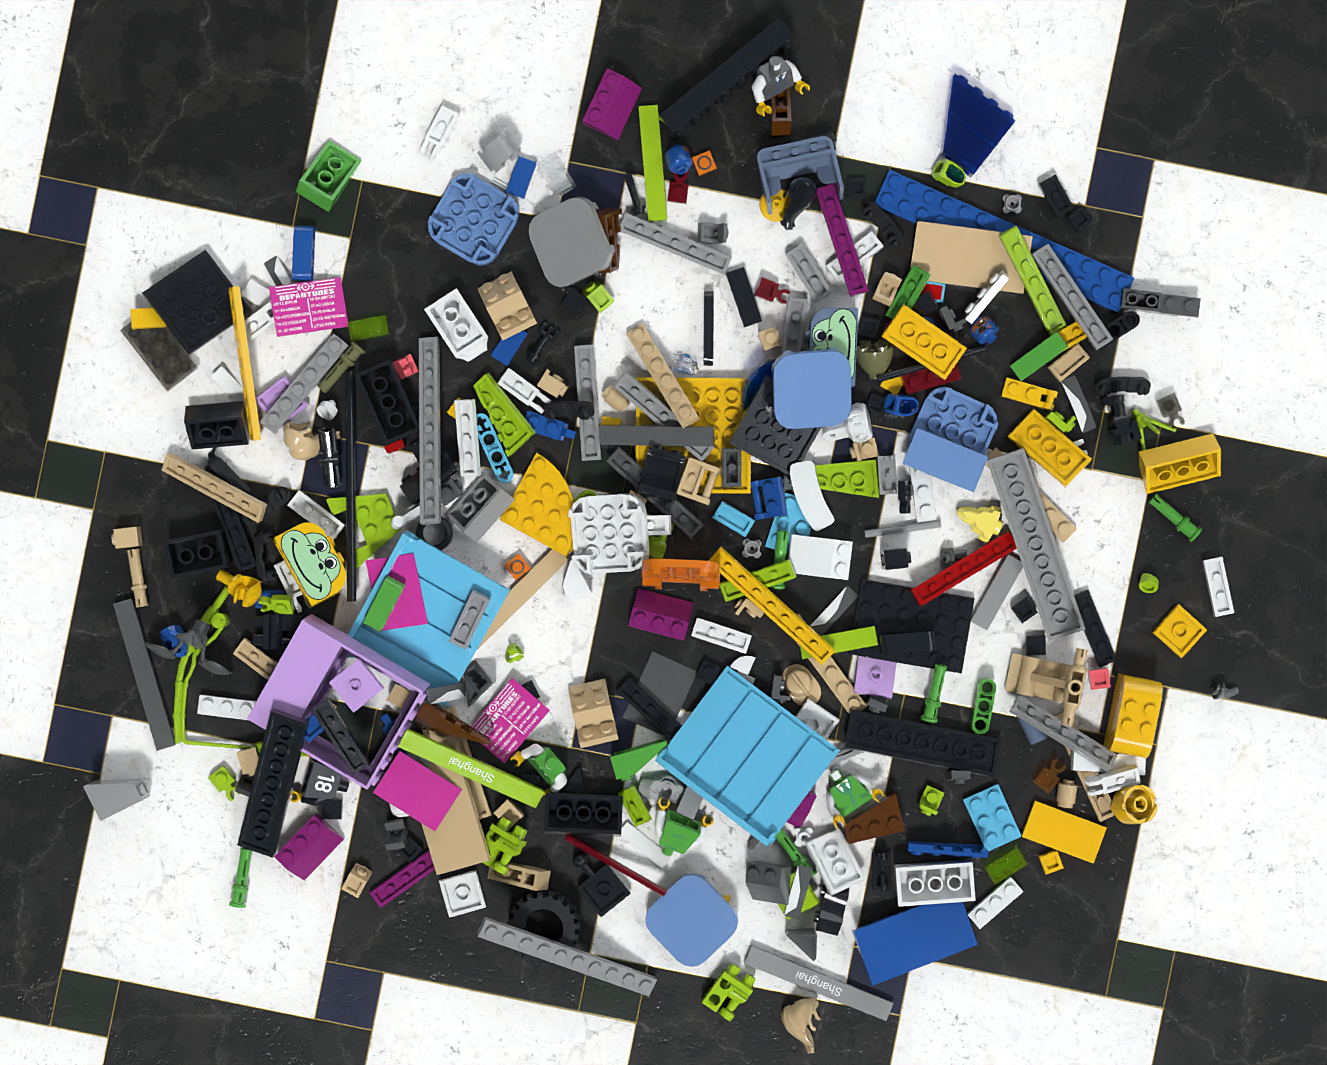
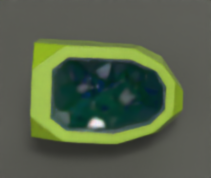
M948 159L939 160L931 173L935 180L955 188L964 185L966 180V174L963 169Z

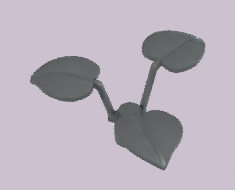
M196 620L192 630H189L187 633H177L175 635L181 642L173 650H168L160 645L148 644V642L144 644L156 655L166 659H175L176 656L174 654L183 644L191 645L196 649L202 650L201 661L198 662L202 668L219 675L233 673V671H228L220 664L205 658L206 641L208 639L206 634L210 625L201 620Z

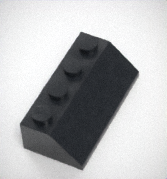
M546 793L544 833L621 837L623 796Z

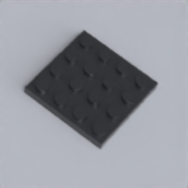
M206 250L142 292V295L189 356L233 326L228 288L234 286ZM241 297L245 318L252 313V310Z
M765 374L727 442L790 476L791 465L803 461L822 427L789 429L780 425L772 409L773 378Z

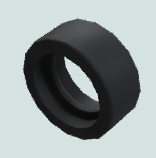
M441 517V525L445 528V539L440 544L432 545L439 550L445 549L453 537L452 526L443 517ZM419 523L416 528V536L426 542L423 536L426 525Z

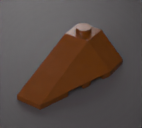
M428 699L423 703L414 719L417 722L416 725L425 731L429 729L488 745L493 741L437 704H428Z

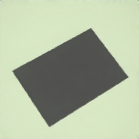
M652 651L638 685L677 719L698 671ZM628 704L623 718L663 735L631 704Z

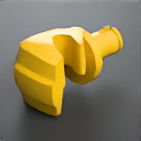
M224 569L218 572L216 579L228 586L227 591L233 596L234 603L237 600H243L242 606L249 607L254 605L261 597V581L241 574L233 576Z

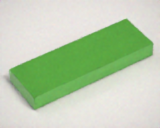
M913 265L885 316L893 320L903 304L912 309L931 274Z
M1056 332L1010 367L1018 378L1023 381L1069 346L1060 334Z

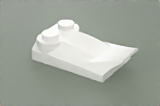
M457 288L424 309L456 358L469 362L487 350L488 336Z

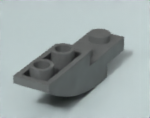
M1123 289L1121 308L1169 316L1198 318L1201 298Z

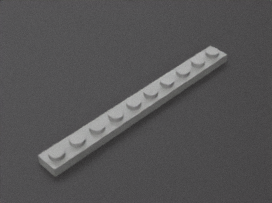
M438 337L419 338L421 525L441 524L440 344Z
M484 917L477 932V936L646 996L650 995L657 981L655 976L488 917Z

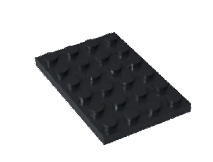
M861 579L852 630L875 626L878 645L849 650L848 654L934 669L935 663H940L947 666L946 671L962 674L975 598L942 593L926 604L919 606L910 591L913 587ZM935 631L936 650L896 654L880 653L879 635Z

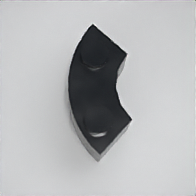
M822 884L819 911H815L813 922H816V931L838 936L843 922L850 887L830 896L825 884Z

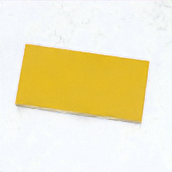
M904 304L881 336L944 380L967 349Z
M1035 409L1008 435V438L1020 449L1024 448L1025 453L1065 488L1092 460Z
M1034 800L1021 836L1094 863L1107 827Z

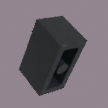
M907 548L880 550L883 570L909 567L908 563H911V553L907 551Z

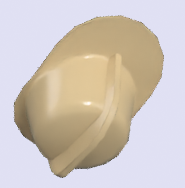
M795 664L783 671L784 689L796 704L803 706L808 698L815 703L819 701L821 688L806 667Z

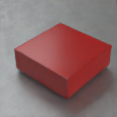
M401 439L384 448L386 453L391 454L405 448L406 444Z

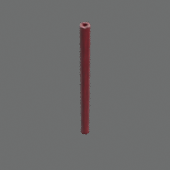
M573 835L566 836L565 840L659 895L663 897L666 895L668 890Z

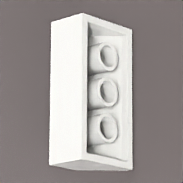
M970 859L893 865L898 907L975 901L973 862Z

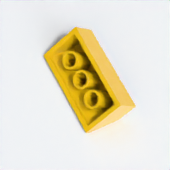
M1214 434L1140 451L1139 467L1146 494L1221 476V448Z

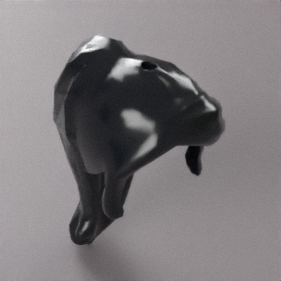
M798 177L787 186L783 198L788 193L790 203L785 209L783 219L780 220L785 230H793L796 218L805 209L810 210L813 206L818 189L811 178Z

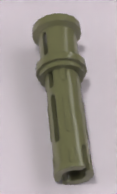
M352 341L351 346L345 353H341V359L322 381L317 384V387L324 393H327L348 367L355 365L354 362L361 354L365 353V350Z

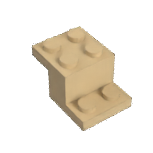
M512 272L503 274L499 278L477 288L502 341L537 324Z
M601 679L568 687L580 747L584 748L618 740L606 680Z

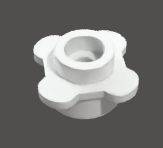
M810 827L806 829L796 828L794 830L796 835L795 845L801 847L806 842L811 841L813 830Z

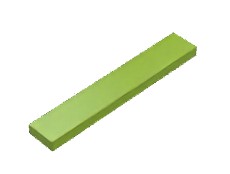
M658 105L639 106L648 222L666 221L667 210Z
M1013 226L998 235L1048 335L1051 336L1067 327L1018 227Z

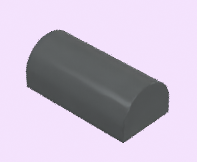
M721 448V487H741V449Z

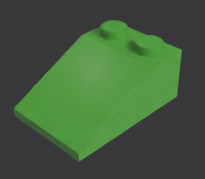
M328 140L299 180L296 192L330 212L362 160Z
M666 738L611 753L610 759L616 779H621V781L632 779L634 774L667 745Z

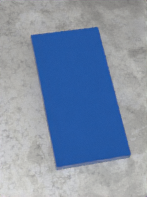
M963 902L916 905L852 930L872 986L978 945Z

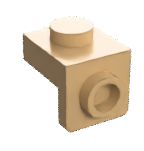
M884 272L872 299L890 306L902 279L894 274Z

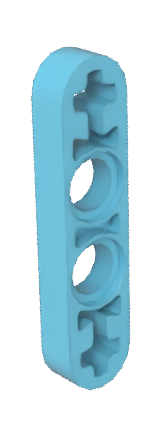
M477 414V422L479 417L486 419L487 422L484 423L486 429L491 428V431H486L480 435L479 431H483L480 425L477 426L478 438L492 469L501 483H509L512 481L514 473L493 425L487 415ZM487 434H492L495 438L492 445L484 443V437ZM494 452H500L503 456L502 460L498 463L492 460ZM506 462L507 466L503 467L506 472H510L508 475L509 479L500 478L502 471L500 468L496 470L495 466Z

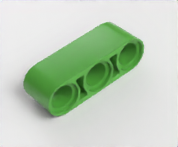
M388 575L375 597L363 624L381 632L405 584Z
M982 678L978 681L974 696L970 727L978 734L986 733L990 726L996 684L989 678ZM985 682H990L991 689L988 692L982 690V685ZM981 701H986L988 704L984 711H980L978 708ZM982 719L984 726L982 729L977 730L975 722Z

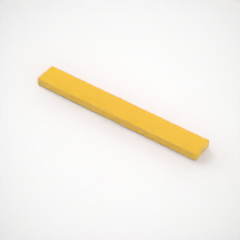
M229 287L228 291L249 437L251 440L256 441L261 440L240 287Z
M722 547L708 560L718 563L720 565V573L821 665L835 652V649Z

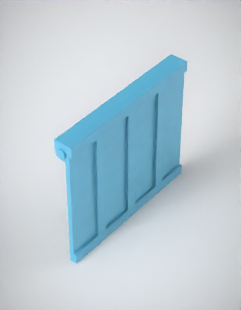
M406 530L401 535L348 636L431 684L428 689L458 684L511 589L497 583ZM414 553L428 624L383 630L381 632L363 624L375 597L398 556ZM476 590L491 599L465 650L449 642V639L472 591ZM446 701V702H441V703H437V704H439V705H441V706H443V707L445 708V706H446V704L448 703V701Z
M727 666L667 747L657 754L658 757L655 761L768 847L776 840V835L840 750Z

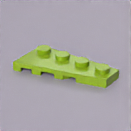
M487 373L473 387L483 407L487 409L490 415L489 420L491 424L495 425L498 432L497 436L500 442H503L506 448L505 452L509 457L536 432L493 377Z
M876 460L814 465L820 489L879 498Z

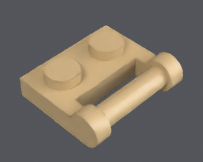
M689 457L677 493L709 505V498L717 475L721 473V469ZM708 470L711 472L701 497L696 494L704 472Z

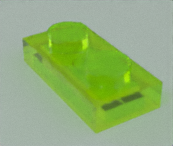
M386 315L348 322L351 341L390 335Z
M1015 847L984 868L996 885L1026 866L1027 862L1018 848Z

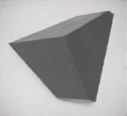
M475 660L467 667L463 674L468 708L496 682Z
M815 928L787 929L785 931L786 936L814 962L817 955V934Z

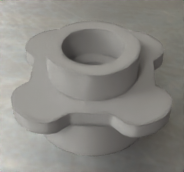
M1019 194L1004 195L1003 212L1020 213L1022 210L1020 207L1022 197Z
M745 539L743 541L744 551L742 555L744 557L754 556L759 558L761 556L760 546L762 542L759 539L755 541Z

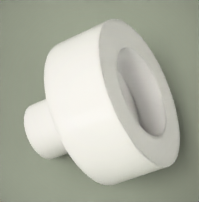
M329 400V402L322 401L317 407L318 414L326 420H332L337 414L336 403L333 400Z

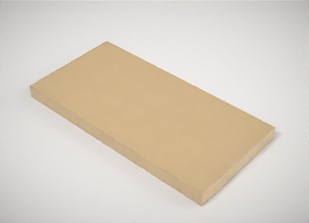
M917 221L910 270L915 265L930 273L931 276L928 281L985 289L991 284L989 281L995 273L999 274L1001 271H1004L1008 274V281L999 291L1024 294L1025 287L998 236L1003 232ZM1022 235L1030 251L1033 236Z
M417 760L418 763L424 766L423 761ZM428 760L429 770L462 790L436 831L422 824L436 874L440 875L491 860L467 777Z

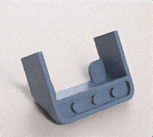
M820 136L764 148L759 151L757 163L768 215L772 214L770 196L777 195L780 192V180L817 172L818 178L822 183H835L839 200L843 199L844 185L834 145L829 137Z

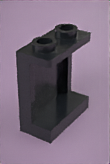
M653 445V447H649L636 494L674 504L678 494L677 490L684 462L687 457L682 456L683 453L679 451H664V448L661 446Z

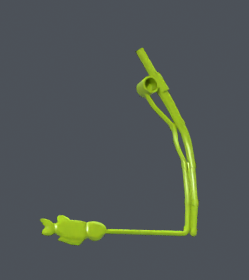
M227 586L223 588L213 605L208 607L200 619L218 628L213 636L206 641V646L214 641L222 629L229 623L228 615L218 611L229 595ZM188 645L187 655L180 659L175 681L173 713L175 743L179 744L182 741L187 745L236 749L256 747L258 755H260L263 741L256 742L254 746L186 739L185 708L188 681L196 666L197 656L201 651ZM191 653H193L189 673L187 674L183 682L184 671L188 658L191 655ZM304 752L301 753V757L306 756Z

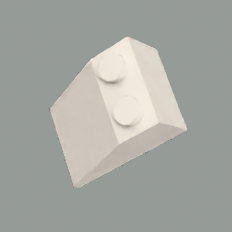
M791 534L788 560H791L796 574L848 580L853 542Z

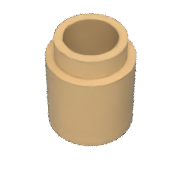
M612 385L602 394L604 401L617 412L620 410L624 412L630 405L629 399Z
M1063 779L1062 782H1058L1057 806L1073 808L1078 786L1074 784L1073 780Z

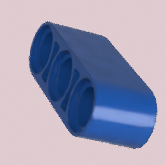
M295 225L293 234L292 280L313 281L315 226Z

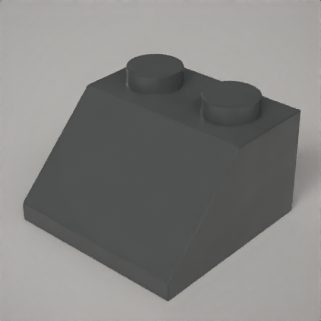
M760 861L747 863L745 883L752 899L788 905L791 866Z

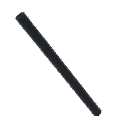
M985 344L966 349L960 359L986 352ZM917 363L876 375V380L879 383L928 368Z

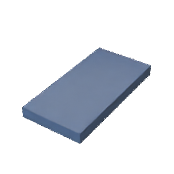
M916 428L902 464L974 493L988 456Z

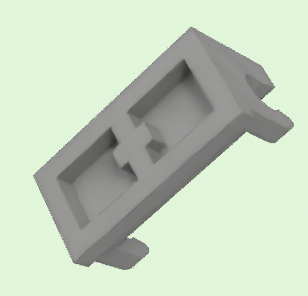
M877 456L876 468L879 495L898 494L895 456Z

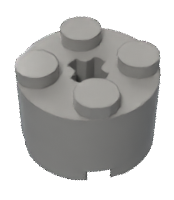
M508 130L504 131L506 136L502 137L499 135L484 146L483 149L485 151L483 153L481 151L477 152L490 172L494 170L497 173L505 167L504 162L510 159L513 161L520 155L519 150L521 147Z

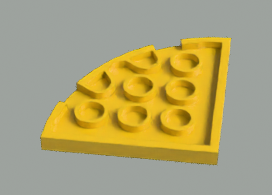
M536 453L513 495L515 500L505 510L500 520L567 557L573 544L571 517H568L569 510H571L574 504V498L566 480L556 467L546 458Z

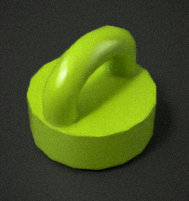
M1148 573L1142 574L1139 588L1146 593L1156 592L1159 586L1158 579Z
M511 643L507 646L505 660L508 663L519 662L524 658L523 651L516 643Z

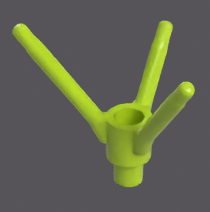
M1137 408L1131 412L1136 418L1135 420H1137L1142 439H1140L1142 451L1146 450L1143 428L1146 426L1157 434L1160 431L1152 424L1173 432L1177 431L1176 428L1146 416Z

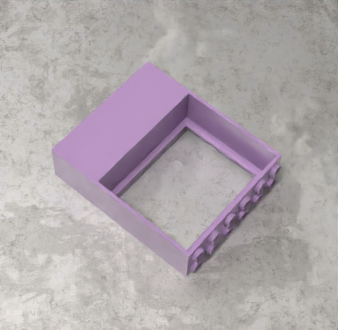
M310 614L301 621L247 719L266 730L270 711L274 708L306 720L313 714L311 708L324 701L332 687L329 682L341 672L350 655L357 659L360 657L368 666L412 691L371 765L352 774L335 746L319 735L310 743L305 739L302 752L368 790L371 785L375 786L384 774L382 770L392 760L393 755L391 753L393 754L398 749L400 737H402L405 729L411 727L412 723L409 721H412L421 708L419 704L421 705L427 699V690L431 684L315 615Z

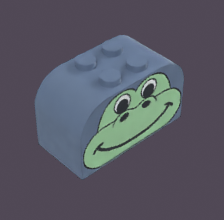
M823 308L814 315L810 321L809 329L805 332L804 343H808V350L805 351L828 350V347L842 352L850 363L851 388H853L856 375L858 308Z

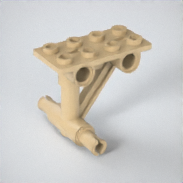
M1076 647L1073 665L1013 653L1011 655L1005 690L1062 703L1064 711L1060 724L1073 727L1075 711L1080 706L1087 673L1085 662L1088 650Z

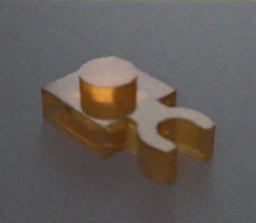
M1056 758L1051 761L1049 770L1043 767L1032 781L1048 794L1060 780L1056 775L1063 772L1066 768L1062 764L1057 769L1055 767L1058 761Z

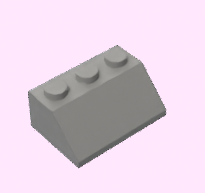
M482 472L481 476H478L445 515L477 543L515 499L485 472Z

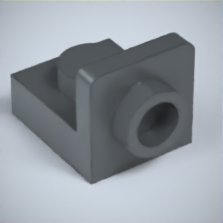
M945 306L938 310L947 331L953 330V332L964 328L963 324L967 322L966 318L955 323L954 319L956 317L952 309H948Z
M449 478L448 481L441 485V503L444 507L463 494L461 489L464 487L458 479Z
M773 674L770 697L774 698V701L777 703H786V700H790L791 696L780 694V691L784 690L785 680H782L781 675Z

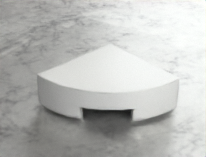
M742 656L736 659L730 667L748 675L756 657Z

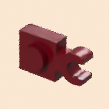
M688 171L681 178L676 173H673L676 182H670L667 202L686 204L689 184L683 183L688 177Z
M761 277L754 296L769 302H773L774 298H776L778 303L786 304L787 301L783 300L781 295L783 293L788 295L790 291L787 289L778 290V283Z

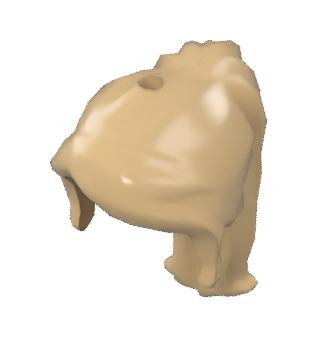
M310 421L301 425L293 422H286L283 425V441L289 448L290 455L297 460H308L319 453L318 434L314 436L309 433L311 432V427H308ZM336 431V439L340 438V431Z
M815 998L800 999L793 1005L785 1006L781 1013L782 1022L786 1030L804 1044L808 1054L814 1053V1041L807 1025H809L812 1031H815L816 1027L813 1026L811 1021L812 1014H814L817 1020L821 1019L816 1012L819 1003Z

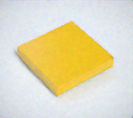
M1177 604L1152 633L1182 658L1207 629L1183 607Z

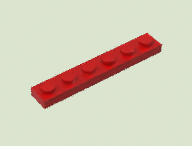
M1008 531L910 591L919 606H922L1017 549L1015 541Z

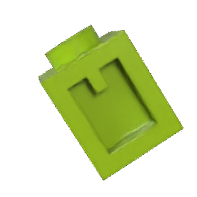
M597 280L588 283L585 286V290L582 291L599 313H602L615 302Z
M1049 412L1044 417L1062 433L1065 431L1069 432L1075 426V416H1071L1066 422L1063 421V416L1058 412Z
M926 784L917 804L921 808L920 812L931 816L932 813L937 815V809L944 796V792Z

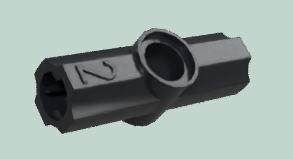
M324 427L318 430L320 445L318 453L319 465L322 466L324 486L335 487L341 484L339 468L341 463L340 449L337 448L335 428Z

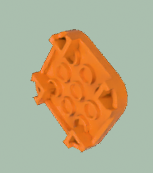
M643 560L642 585L655 586V589H662V582L700 584V591H707V589L718 590L720 584V565L715 562L702 560Z

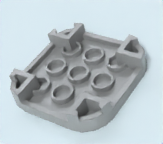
M575 197L568 199L538 214L529 225L530 240L547 280L554 286L565 287L574 285V283L610 267L612 255L615 252L614 245H610L596 212L599 209L598 206L587 198Z

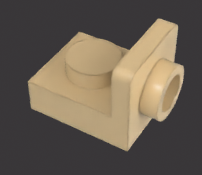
M875 438L868 439L862 443H851L852 447L849 448L852 459L855 458L856 462L879 456Z
M747 597L744 600L740 599L734 607L737 609L735 611L736 615H739L744 607L748 608L746 612L753 618L756 616L761 618L764 614Z
M356 863L341 889L358 898L372 871Z

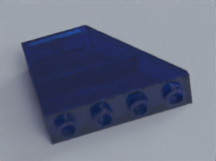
M955 73L950 80L941 155L961 167L965 174L971 178L1016 120L1013 119L1012 113L998 107L999 104L994 99L986 98L980 88L977 86L972 87L968 84L966 77Z

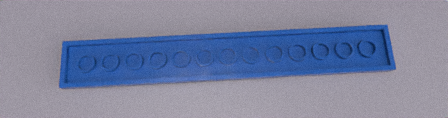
M892 170L888 171L875 201L882 210L916 225L917 221L999 232H1005L1016 226ZM1018 227L1022 235L1033 236L1030 250L1031 255L1049 244L1086 300L1115 313L1120 312L1123 289L1131 288L1134 277ZM1037 265L1044 281L1050 283Z

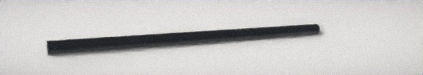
M345 371L347 602H356L355 372Z

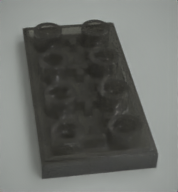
M130 322L120 330L166 391H170L198 369L197 365L167 327L132 329Z

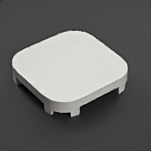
M633 494L587 496L579 498L573 504L571 510H569L568 517H571L574 553L571 557L573 563L584 573L630 572L640 569L642 561L649 558L647 511L645 504L639 497Z

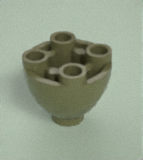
M886 339L871 343L870 340L860 341V346H857V360L862 369L869 374V379H876V375L883 374L891 363L893 345Z

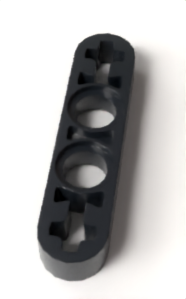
M704 291L703 366H713L714 291Z

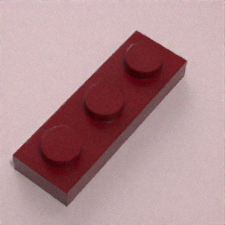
M957 363L945 380L929 369L900 376L905 395L961 379Z

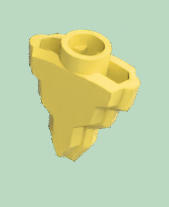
M992 505L990 508L981 506L978 509L959 507L956 513L963 522L970 525L971 531L978 534V539L985 543L989 542L993 534L998 535L1003 525V521L999 519L1002 508Z

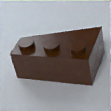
M602 208L596 211L610 245H614L615 249L610 267L597 273H611L619 269L620 244H617L618 233H621V226H618L619 214H622V208Z
M894 791L879 800V803L875 802L865 810L847 819L845 826L843 824L848 844L905 831L897 796Z

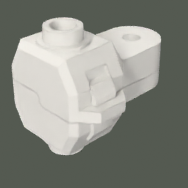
M854 403L845 421L835 426L822 427L823 438L827 441H835L849 437L853 442L860 443L871 439L873 436L872 426L866 405L864 403Z

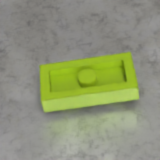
M634 785L618 792L619 796H623V805L635 827L652 819Z

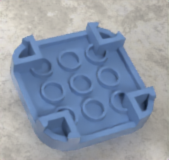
M461 174L450 181L446 192L433 214L429 217L428 231L432 239L439 245L468 262L478 266L487 265L497 258L519 219V208L510 195L508 196L473 174Z
M828 347V350L791 352L789 350L783 352L772 363V409L780 425L789 429L827 427L841 424L847 419L851 411V367L848 359L842 352Z
M937 388L925 398L909 434L908 446L916 428H919L985 455L998 427L997 415L988 404L981 403L952 390V388Z
M685 873L668 889L664 897L660 896L652 903L646 913L645 921L650 933L677 961L685 966L694 967L704 963L734 934L739 919L736 908L731 906L706 880L705 876L702 874Z

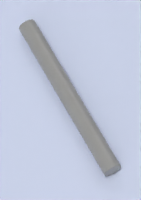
M935 520L864 530L865 538L940 528L941 521Z

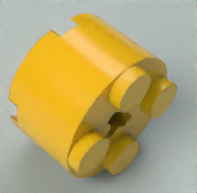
M1132 785L1117 790L1110 806L1117 819L1125 824L1149 822L1154 818L1158 809L1154 792L1144 785Z

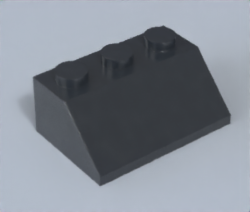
M243 401L185 406L184 424L192 450L249 445L247 416ZM218 433H219L220 438H219L218 442H215V441H216V438H217V435H218Z
M440 451L441 484L460 470L447 451ZM420 466L416 468L418 472L413 476L409 474L401 480L403 484L399 486L409 502L415 505L420 501Z

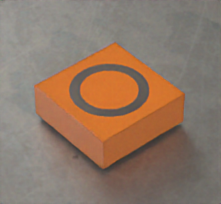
M710 150L692 157L699 176L717 169Z
M520 554L504 565L515 580L531 569Z

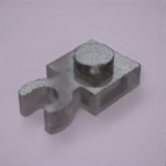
M1175 393L1156 400L1162 417L1166 418L1169 416V426L1171 429L1176 428L1174 425L1176 419L1179 420L1181 425L1185 424L1184 418L1177 413L1182 408Z

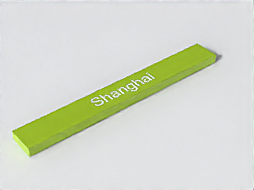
M408 728L405 729L398 743L399 748L534 808L537 807L544 794V789Z

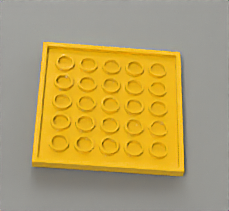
M636 377L641 384L669 406L653 378ZM676 378L699 417V420L690 425L714 426L715 447L701 462L721 469V448H737L727 441L751 400V378ZM636 406V425H658ZM636 445V463L641 468H643L648 448L653 446ZM661 446L664 448V451H679L683 453L682 456L687 457L684 462L680 482L689 457L700 461L684 446ZM741 450V487H721L720 473V475H717L711 493L750 494L751 455ZM705 470L697 493L704 492L711 471Z

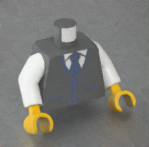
M773 56L768 63L758 68L756 78L752 84V91L756 103L759 104L756 108V112L759 115L765 117L764 110L766 113L771 114V107L765 105L764 102L793 86L794 82H796L795 90L803 95V86L808 91L810 90V86L801 81L802 77L793 63L788 60L784 61L780 56Z

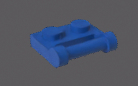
M781 477L751 482L756 512L754 514L755 520L788 515ZM759 486H762L766 506L765 513H763Z

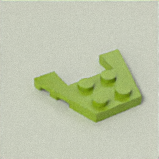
M387 494L356 496V520L367 545L356 549V568L360 567L365 560L370 558L402 529H393L391 527V521L396 514ZM346 497L326 499L333 516L346 511Z

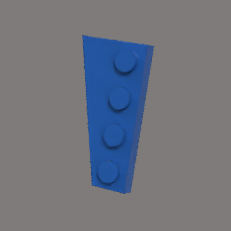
M907 841L906 849L912 855L930 853L931 856L947 854L951 857L988 858V849L983 845Z

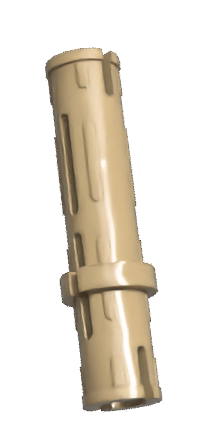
M132 549L127 550L133 584L131 590L134 591L136 608L148 606L145 591L147 585L144 584L140 550Z

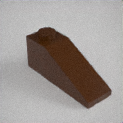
M789 87L770 99L772 109L771 135H791L792 119Z

